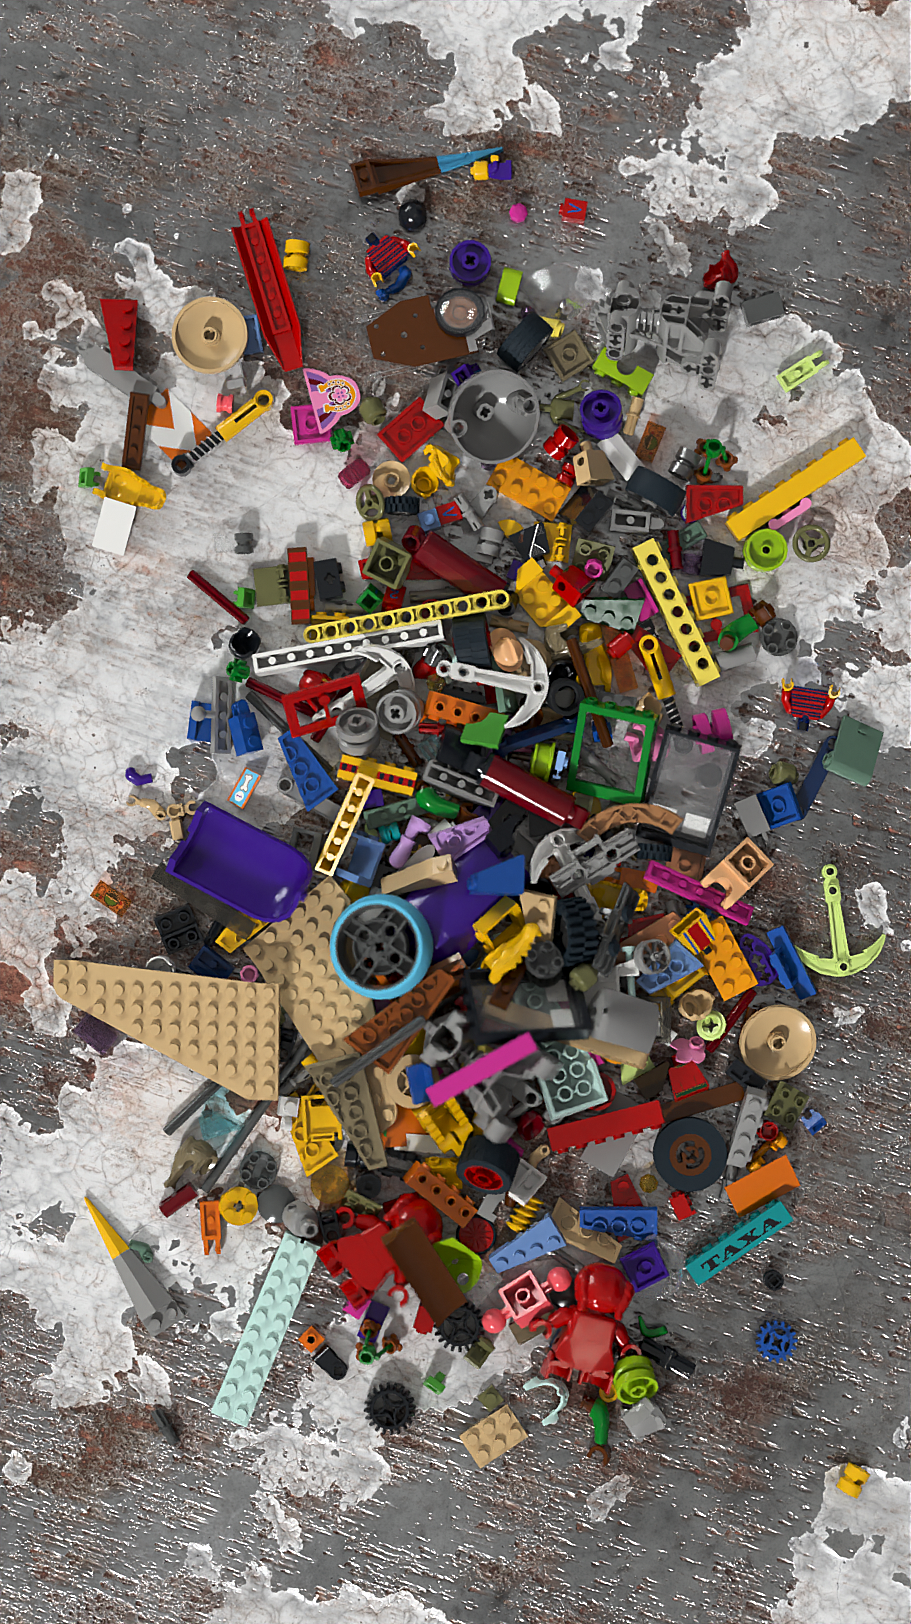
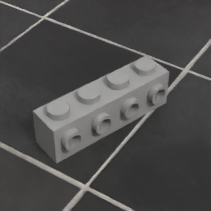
M747 1086L727 1150L726 1164L745 1169L747 1162H751L753 1155L751 1148L752 1145H756L758 1140L756 1132L763 1124L764 1117H761L762 1112L767 1110L769 1104L765 1090Z

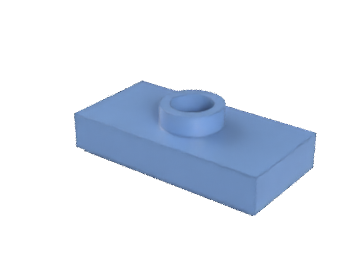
M257 314L243 316L248 327V344L244 355L264 353Z

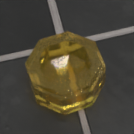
M437 673L430 675L426 681L428 689L434 692L443 691L446 684L444 678Z
M645 1174L640 1177L639 1186L643 1192L651 1193L657 1189L658 1181L654 1175Z

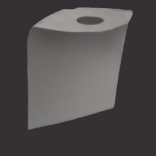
M601 988L598 990L588 1006L589 1017L591 1010L594 1007L597 1009L595 1017L593 1019L590 1018L592 1025L590 1036L601 1041L649 1054L658 1030V1005L613 989ZM604 1008L608 1009V1013L606 1015L603 1014Z

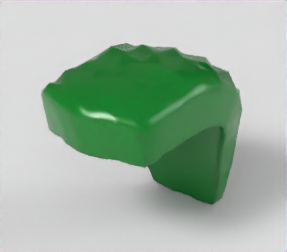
M638 1316L639 1329L643 1336L657 1338L668 1334L666 1326L653 1330L647 1329L642 1316Z

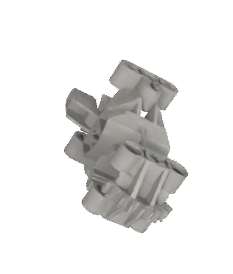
M622 280L618 282L615 294L610 298L606 296L605 301L599 299V303L595 302L594 307H591L588 319L590 320L589 325L592 326V331H597V336L601 335L607 348L606 356L608 359L613 361L622 359L623 355L626 356L635 349L638 340L646 343L650 342L656 345V353L662 363H674L676 366H680V370L683 373L699 376L698 386L703 390H712L715 387L717 373L720 370L721 343L714 338L707 339L709 326L712 331L717 333L726 330L733 286L728 281H719L716 283L714 292L699 291L695 296H683L673 293L662 301L660 309H642L641 297L634 288V284L628 280Z
M454 1010L437 1019L430 1017L427 1024L423 1027L426 1030L423 1053L420 1055V1058L432 1067H444L447 1061H449L457 1072L461 1068L456 1060L459 1059L461 1063L468 1066L490 1053L483 1054L482 1050H478V1047L474 1046V1041L470 1038L469 1029L471 1026L470 1022H467L465 1010ZM449 1030L454 1033V1039L458 1041L454 1051L445 1046L441 1041ZM489 1045V1046L494 1047L495 1049H494L493 1051H495V1050L499 1049L500 1047H502V1046H504V1045H499V1046H497V1045ZM538 1046V1050L464 1091L466 1096H469L474 1110L478 1113L473 1122L484 1130L483 1133L486 1137L495 1143L507 1142L518 1127L512 1120L505 1117L508 1110L513 1108L512 1095L528 1107H537L543 1101L542 1093L525 1079H535L534 1076L536 1075L541 1080L547 1081L549 1079L553 1081L564 1066V1063L558 1058L547 1054ZM531 1093H534L537 1097L536 1102L533 1104L529 1101Z

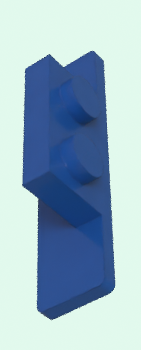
M782 925L769 930L767 935L775 949L769 956L770 963L776 969L780 983L785 986L786 990L794 987L800 1000L815 995L817 990L785 926Z

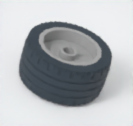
M531 312L502 343L497 351V355L511 369L518 372L537 354L554 329L538 314Z

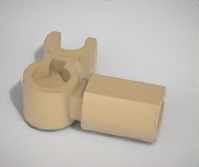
M188 801L186 805H182V803L171 804L167 807V815L171 818L169 825L173 841L185 839L182 819L179 820V817L184 816L186 813L194 815L195 811H190L189 806L196 804L195 801Z

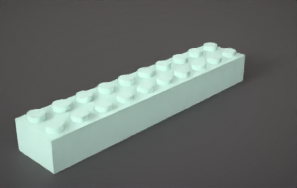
M286 1230L210 1412L244 1427L248 1425L318 1256L316 1251L322 1246V1244L307 1238L303 1244L300 1242L302 1237L296 1236Z

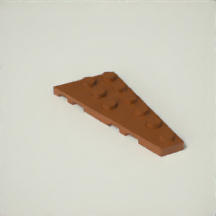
M439 968L409 992L345 1037L343 1041L362 1055H365L417 1017L423 1015L428 1021L456 979L442 968ZM422 1028L376 1059L373 1063L387 1074H391Z

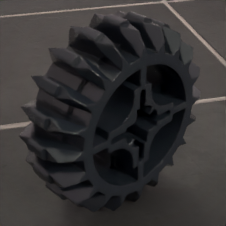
M468 1302L455 1310L465 1311L461 1317L448 1316L446 1318L453 1327L449 1336L444 1331V1322L438 1328L434 1324L435 1329H440L435 1332V1336L442 1335L438 1342L441 1343L445 1340V1348L451 1344V1351L455 1350V1346H458V1352H462V1346H465L466 1351H469L468 1344L475 1348L474 1340L480 1342L478 1334H485V1331L480 1329L484 1328L482 1323H480L483 1315L477 1316L481 1312L480 1309L473 1311L475 1308L474 1303L469 1308L467 1307ZM470 1315L476 1323L474 1332L466 1324ZM464 1320L463 1327H465V1329L459 1328L458 1330H456V1325H454V1322L459 1324ZM459 1334L470 1336L466 1340H454Z
M387 1382V1388H384L382 1383L379 1384L380 1391L374 1387L372 1391L375 1395L368 1393L367 1397L371 1401L365 1400L364 1402L365 1405L370 1406L364 1408L365 1413H370L365 1416V1419H373L369 1426L372 1427L377 1424L375 1431L378 1432L381 1427L383 1428V1435H385L386 1429L390 1430V1435H393V1429H396L398 1434L401 1433L400 1426L406 1430L407 1425L405 1422L412 1424V1419L409 1416L415 1417V1412L410 1411L416 1409V1405L410 1404L414 1401V1397L407 1398L411 1392L408 1390L403 1393L405 1389L403 1385L398 1390V1383L396 1382L394 1383V1388H390V1382ZM388 1394H395L402 1399V1401H393L390 1399ZM382 1396L384 1405L377 1411H374L376 1400ZM387 1402L391 1407H395L393 1408V1416L389 1410H384L387 1409ZM406 1406L404 1416L398 1421L396 1412L401 1407ZM378 1416H387L392 1423H385Z

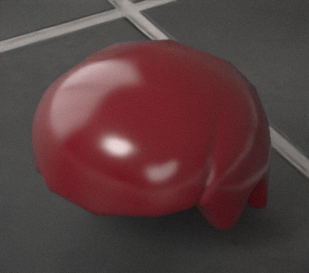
M527 1111L517 1120L516 1125L518 1127L516 1130L525 1141L531 1140L544 1128L543 1117L537 1111Z

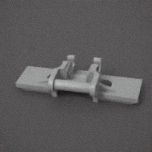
M629 828L624 829L605 842H602L599 835L595 834L593 835L594 838L573 851H567L572 862L549 876L561 898L586 883L587 885L590 883L593 886L614 873V868L617 867L618 863L640 850ZM597 844L599 845L595 850L597 854L587 861H584L582 858L576 859V857ZM610 849H616V854L613 857H607V852ZM578 869H582V876L579 878H575L574 872Z

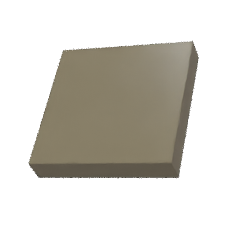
M576 330L571 331L542 350L562 383L595 363Z

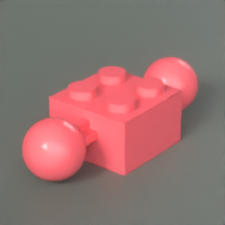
M555 1267L549 1271L547 1280L540 1284L538 1278L529 1270L505 1285L498 1292L506 1307L501 1310L496 1308L487 1310L482 1316L484 1329L489 1333H499L505 1328L506 1320L510 1317H513L514 1321L523 1329L529 1325L532 1319L542 1317L553 1310L554 1306L547 1294L552 1290L562 1292L568 1289L572 1281L570 1272L566 1268Z

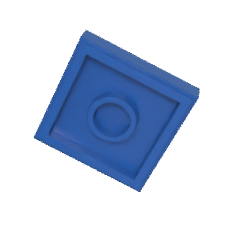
M791 782L756 794L770 830L804 818Z

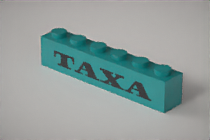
M774 1199L770 1200L765 1204V1209L760 1212L756 1210L749 1215V1220L746 1222L740 1221L733 1226V1231L730 1233L724 1232L717 1237V1242L714 1244L708 1243L697 1256L692 1254L685 1260L684 1266L698 1286L793 1221V1218L779 1199L776 1201Z

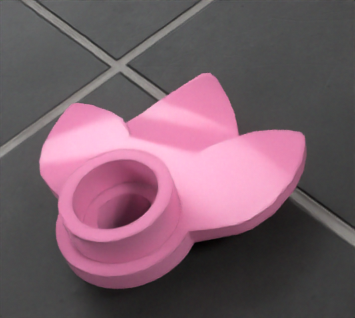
M694 1036L689 1040L679 1038L670 1044L672 1048L678 1051L675 1057L677 1062L688 1063L693 1060L699 1064L705 1060L706 1055L704 1051L706 1045L701 1037Z

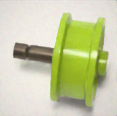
M552 742V744L536 743L531 755L513 751L511 759L530 762L529 773L548 782L550 770L555 768L556 758L553 755L556 742Z

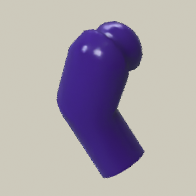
M129 767L125 771L126 779L136 786L153 783L151 773L139 775L133 767Z

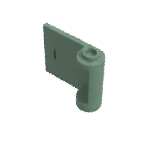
M844 715L834 750L823 757V768L861 786H867L873 775L883 732Z

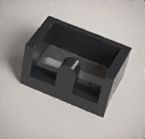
M387 1147L385 1151L389 1165L378 1168V1172H381V1175L385 1177H392V1175L400 1177V1180L405 1182L402 1177L416 1160L421 1162L422 1155L409 1151L394 1150V1147Z

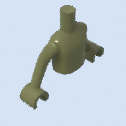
M582 380L578 386L555 395L551 400V404H539V411L550 412L552 421L559 426L565 424L576 434L579 432L585 433L584 430H577L562 420H573L574 400L562 398L569 397L579 391H588L589 389H583L581 384L583 382L589 383V381Z

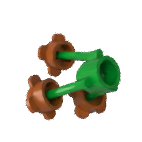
M697 439V447L694 452L706 458L705 466L694 470L693 475L696 477V482L699 485L713 483L710 480L712 470L709 468L712 458L718 457L715 464L721 466L725 472L730 471L731 467L738 462L737 456H733L731 452L725 451L726 447L722 446L719 440Z
M370 1319L363 1321L364 1324L360 1326L359 1330L366 1337L364 1344L358 1342L355 1346L357 1349L356 1359L360 1363L370 1365L374 1360L378 1361L385 1352L393 1354L395 1351L403 1349L397 1335L392 1333L389 1337L384 1336L382 1338L383 1349L377 1353L374 1344L369 1342V1340L377 1336V1331L381 1330L382 1326Z

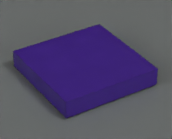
M654 1241L620 1258L627 1277L634 1286L635 1293L670 1276Z

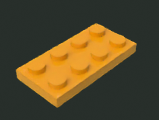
M517 457L503 463H498L486 483L487 486L494 487L497 492L550 522H553L571 491V488Z
M722 915L710 922L716 936L715 940L710 943L712 951L708 955H703L701 952L699 954L723 1000L726 1001L759 983Z

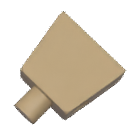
M591 441L580 443L582 452L573 457L577 486H603L614 480L615 478L603 450H593Z

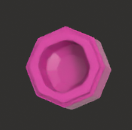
M521 203L512 205L509 210L510 219L515 223L524 222L528 216L526 206Z
M596 558L589 559L584 566L586 575L592 579L600 577L604 569L602 561Z

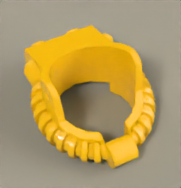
M426 445L423 452L425 455L431 454L428 457L430 469L446 486L453 487L456 479L455 469L460 464V459L441 446Z

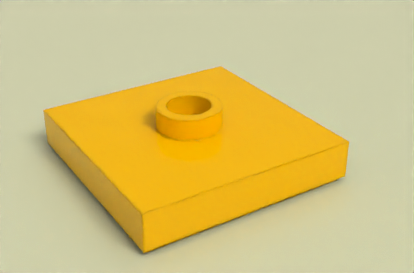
M726 576L688 584L696 622L734 613Z

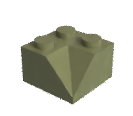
M379 537L373 546L362 573L395 590L403 587L410 571L412 554L400 544L386 537Z

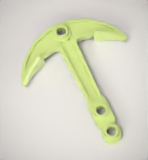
M827 864L822 868L821 874L824 878L825 902L828 905L833 957L832 959L819 958L818 955L808 953L796 945L794 946L802 962L807 967L820 974L842 977L855 974L867 968L881 952L886 935L882 934L872 945L862 950L863 953L854 956L849 955L840 905L839 880L836 878L837 868L832 864ZM828 868H831L833 870L832 875L827 874L826 871ZM831 887H834L836 889L835 894H831L829 892V889ZM842 963L846 964L847 966L846 970L844 971L840 969V965Z

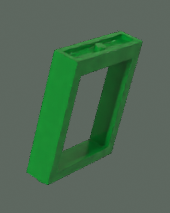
M595 697L585 698L580 703L566 790L623 804L644 803L660 715L654 714L651 710H636L635 707L629 705L624 707L618 706L617 703L612 701L601 702ZM587 712L646 726L635 792L576 778Z

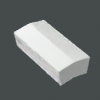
M619 434L612 438L601 440L597 444L627 482L638 466L645 467Z

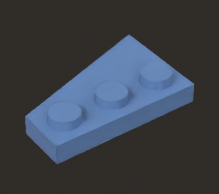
M675 939L668 946L671 954L668 968L658 974L648 975L643 973L636 982L649 995H652L704 967V965ZM656 962L657 969L660 967V964Z

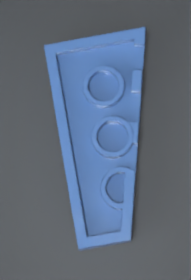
M548 1212L542 1220L531 1224L528 1230L517 1234L514 1240L506 1242L489 1254V1261L498 1274L566 1246V1239L550 1212Z

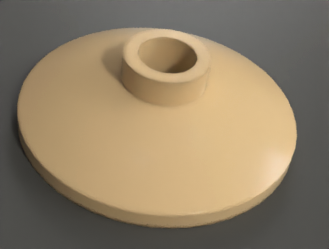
M386 461L375 469L372 481L373 485L382 492L385 498L403 496L410 487L411 477L408 469L402 463ZM394 478L395 483L389 484L388 479Z

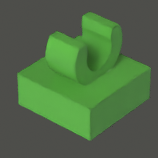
M91 467L80 468L78 487L91 488L100 486V483H95L93 479L94 476H101V473L94 472L95 468Z
M238 587V590L233 592V594L238 595L237 601H233V604L241 608L254 609L255 590Z
M439 1371L434 1378L431 1375L428 1376L423 1385L439 1395L446 1387L441 1383L446 1375Z

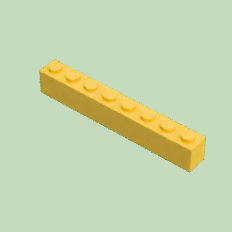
M853 437L850 440L848 438L843 439L838 443V448L832 450V448L828 449L822 454L823 458L818 461L813 459L806 464L807 468L801 472L798 469L790 475L791 479L787 482L783 479L774 485L776 489L770 493L767 490L759 495V500L755 503L750 501L743 506L744 510L740 513L735 511L727 516L728 521L725 522V526L735 541L738 543L771 519L779 516L786 509L794 506L803 498H806L863 460L866 455Z

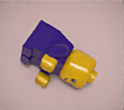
M491 155L492 164H489L488 161H475L473 167H471V175L474 176L475 180H488L489 177L498 180H512V160L500 163L498 155Z

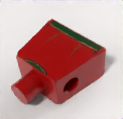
M555 564L549 572L556 579L552 586L553 590L573 608L591 593L598 581L587 576L584 571L574 565H570L563 570Z
M676 1055L671 1057L675 1067L668 1069V1075L675 1102L709 1089L707 1080L693 1060L688 1063H680L676 1061Z

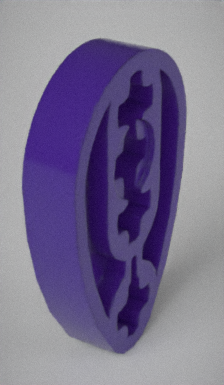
M743 934L739 939L738 945L759 983L756 986L771 984L778 976L776 969L770 963L771 949L754 935ZM745 937H747L748 939L752 938V951L747 945H743V942H745ZM754 954L761 956L759 962L761 965L765 964L766 967L763 970L765 973L770 974L767 982L760 980L762 973L756 971L758 965L751 961Z

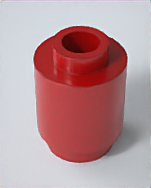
M626 631L619 633L606 645L608 648L606 652L612 659H620L633 648L632 645L635 641Z

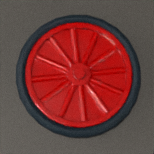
M474 1215L464 1228L460 1225L457 1227L456 1240L477 1255L490 1251L496 1242L497 1234L494 1224L480 1215Z

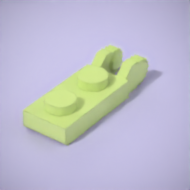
M822 350L805 357L776 376L785 393L811 378L830 363L828 359L822 361L817 366L812 362L822 356Z

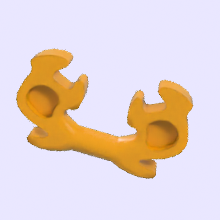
M780 1131L775 1139L771 1141L766 1140L753 1153L751 1162H747L745 1168L750 1173L762 1168L761 1165L766 1163L762 1156L770 1148L775 1152L778 1151L779 1147L781 1149L784 1148L788 1143L787 1137Z

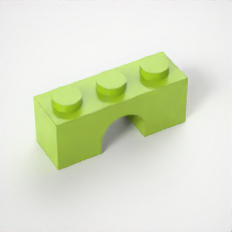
M604 346L592 367V370L595 371L594 374L602 379L604 377L611 380L610 383L617 388L623 387L627 389L629 395L642 398L654 374L638 365L633 373L629 375L621 374L617 369L619 360L613 361L608 359L606 356L607 348Z

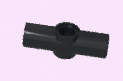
M644 1337L639 1345L641 1353L654 1360L659 1366L669 1371L671 1369L687 1379L692 1376L696 1364L679 1355L674 1349L666 1345L662 1346L647 1337Z

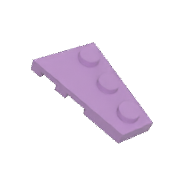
M482 816L427 836L440 856L451 854L453 860H456L485 840V836L492 831V828L485 817Z

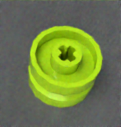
M762 529L748 536L742 549L746 564L758 572H768L778 568L785 561L788 552L787 542L784 537L772 529ZM764 547H767L768 549L766 551L767 554L763 553Z
M640 1355L629 1356L621 1359L614 1365L613 1383L617 1397L621 1402L637 1404L645 1396L651 1399L657 1393L658 1383L652 1363L647 1357Z

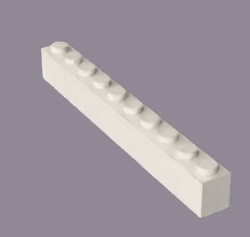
M439 619L253 654L252 658L255 674L261 677L363 658L365 656L352 653V648L361 645L376 644L390 647L395 651L427 646L428 644L433 645V643L446 642L443 622Z

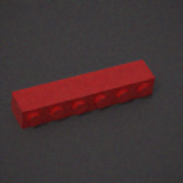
M656 1100L547 1128V1133L552 1151H557L558 1154L569 1152L568 1148L576 1146V1149L588 1147L587 1143L594 1141L596 1145L606 1142V1138L613 1137L614 1140L624 1138V1133L632 1132V1135L643 1133L644 1128L650 1127L651 1130L662 1128V1124L666 1123L661 1102Z

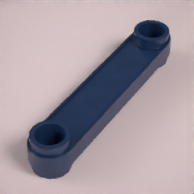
M578 714L563 716V718L508 737H503L499 749L492 748V751L502 758L507 756L509 752L564 733H575Z
M829 736L824 740L796 795L804 818L829 772L823 768L822 764L824 755L834 750L829 748L828 741L830 739L836 741L837 736Z

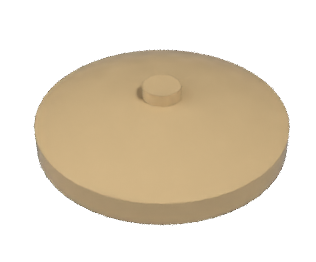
M201 297L184 306L176 316L172 327V344L179 359L190 369L203 374L221 373L236 365L244 355L248 344L247 323L241 312L227 300L218 297Z
M780 1004L767 1006L755 1012L743 1026L739 1040L740 1053L745 1064L763 1078L768 1080L788 1079L803 1071L812 1060L816 1050V1033L810 1020L800 1010Z

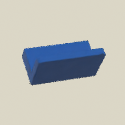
M192 700L191 710L196 706H201L205 710L211 711V704ZM190 711L187 739L211 742V718L195 721L192 719Z
M420 1062L405 1066L412 1103L417 1105L428 1101L432 1102L425 1090L434 1085L430 1065Z

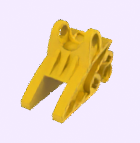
M454 1097L437 1107H434L433 1103L429 1102L422 1107L410 1108L424 1131L429 1133L443 1154L451 1149L457 1157L461 1156L465 1142L469 1139L467 1136L474 1131V1128Z

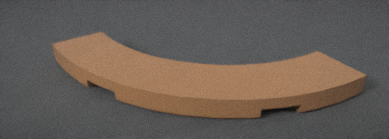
M627 803L608 808L596 814L576 834L587 842L594 838L593 835L595 834L601 836L615 826L637 822L648 823L673 834L684 818L657 805Z

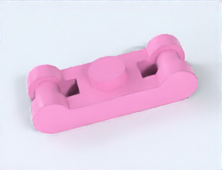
M803 498L798 503V507L793 510L791 507L781 513L782 517L778 520L771 519L767 523L766 529L777 531L811 507V500Z

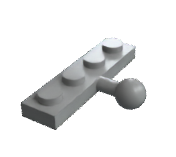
M212 677L211 711H207L201 706H196L191 710V717L195 721L211 718L210 753L231 754V731L228 719L232 718V681L229 680L230 677Z

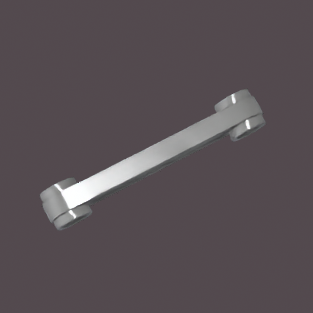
M288 777L280 778L277 782L278 791L305 806L296 782ZM284 780H288L291 784L290 789L287 791H283L280 788V784ZM325 799L311 810L335 822L341 806ZM359 817L358 824L353 829V831L358 830L361 826V820Z

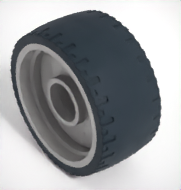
M638 466L625 488L628 493L645 504L670 516H674L687 493L672 481L642 466Z

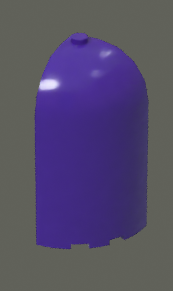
M205 800L195 811L191 824L187 829L190 832L185 841L181 840L176 850L170 856L165 872L263 922H281L289 918L299 903L306 901L309 895L307 889L313 876L310 862L304 854L293 846Z
M483 840L454 860L458 882L415 890L406 897L405 900L416 907L426 919L432 934L433 954L429 967L456 953H460L463 956L479 941L474 935L476 932L472 925L504 896L470 895V890H467V879L476 872L513 858L512 854L507 857L503 855L498 859ZM524 868L525 889L526 885L531 881V877ZM519 895L507 896L515 902H517L520 899ZM409 924L405 930L410 942L409 954L415 958L417 952L416 938Z

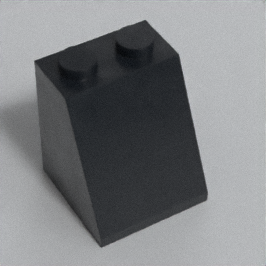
M580 486L559 511L558 515L588 538L611 510L614 502L597 489Z

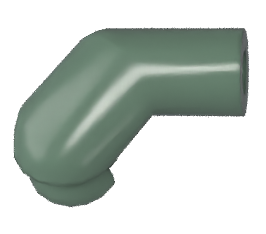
M131 1239L129 1249L138 1251L145 1263H151L154 1255L149 1244Z

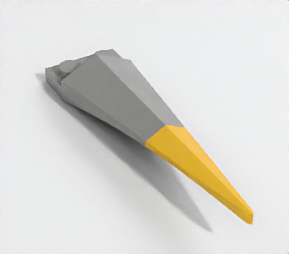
M84 1197L138 1316L151 1337L154 1338L186 1317L172 1295L135 1253L129 1249V1246L87 1197Z

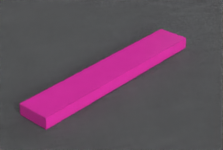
M654 860L649 861L644 879L745 926L749 924L754 910L753 906L737 900L730 908L725 910L721 906V902L726 896L725 893L710 886L704 888L697 880Z
M527 1032L425 1090L434 1107H437L534 1053L538 1048L530 1033Z

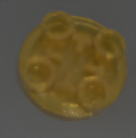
M324 1165L314 1172L311 1179L312 1193L318 1200L324 1203H336L342 1200L349 1189L348 1175L337 1165Z

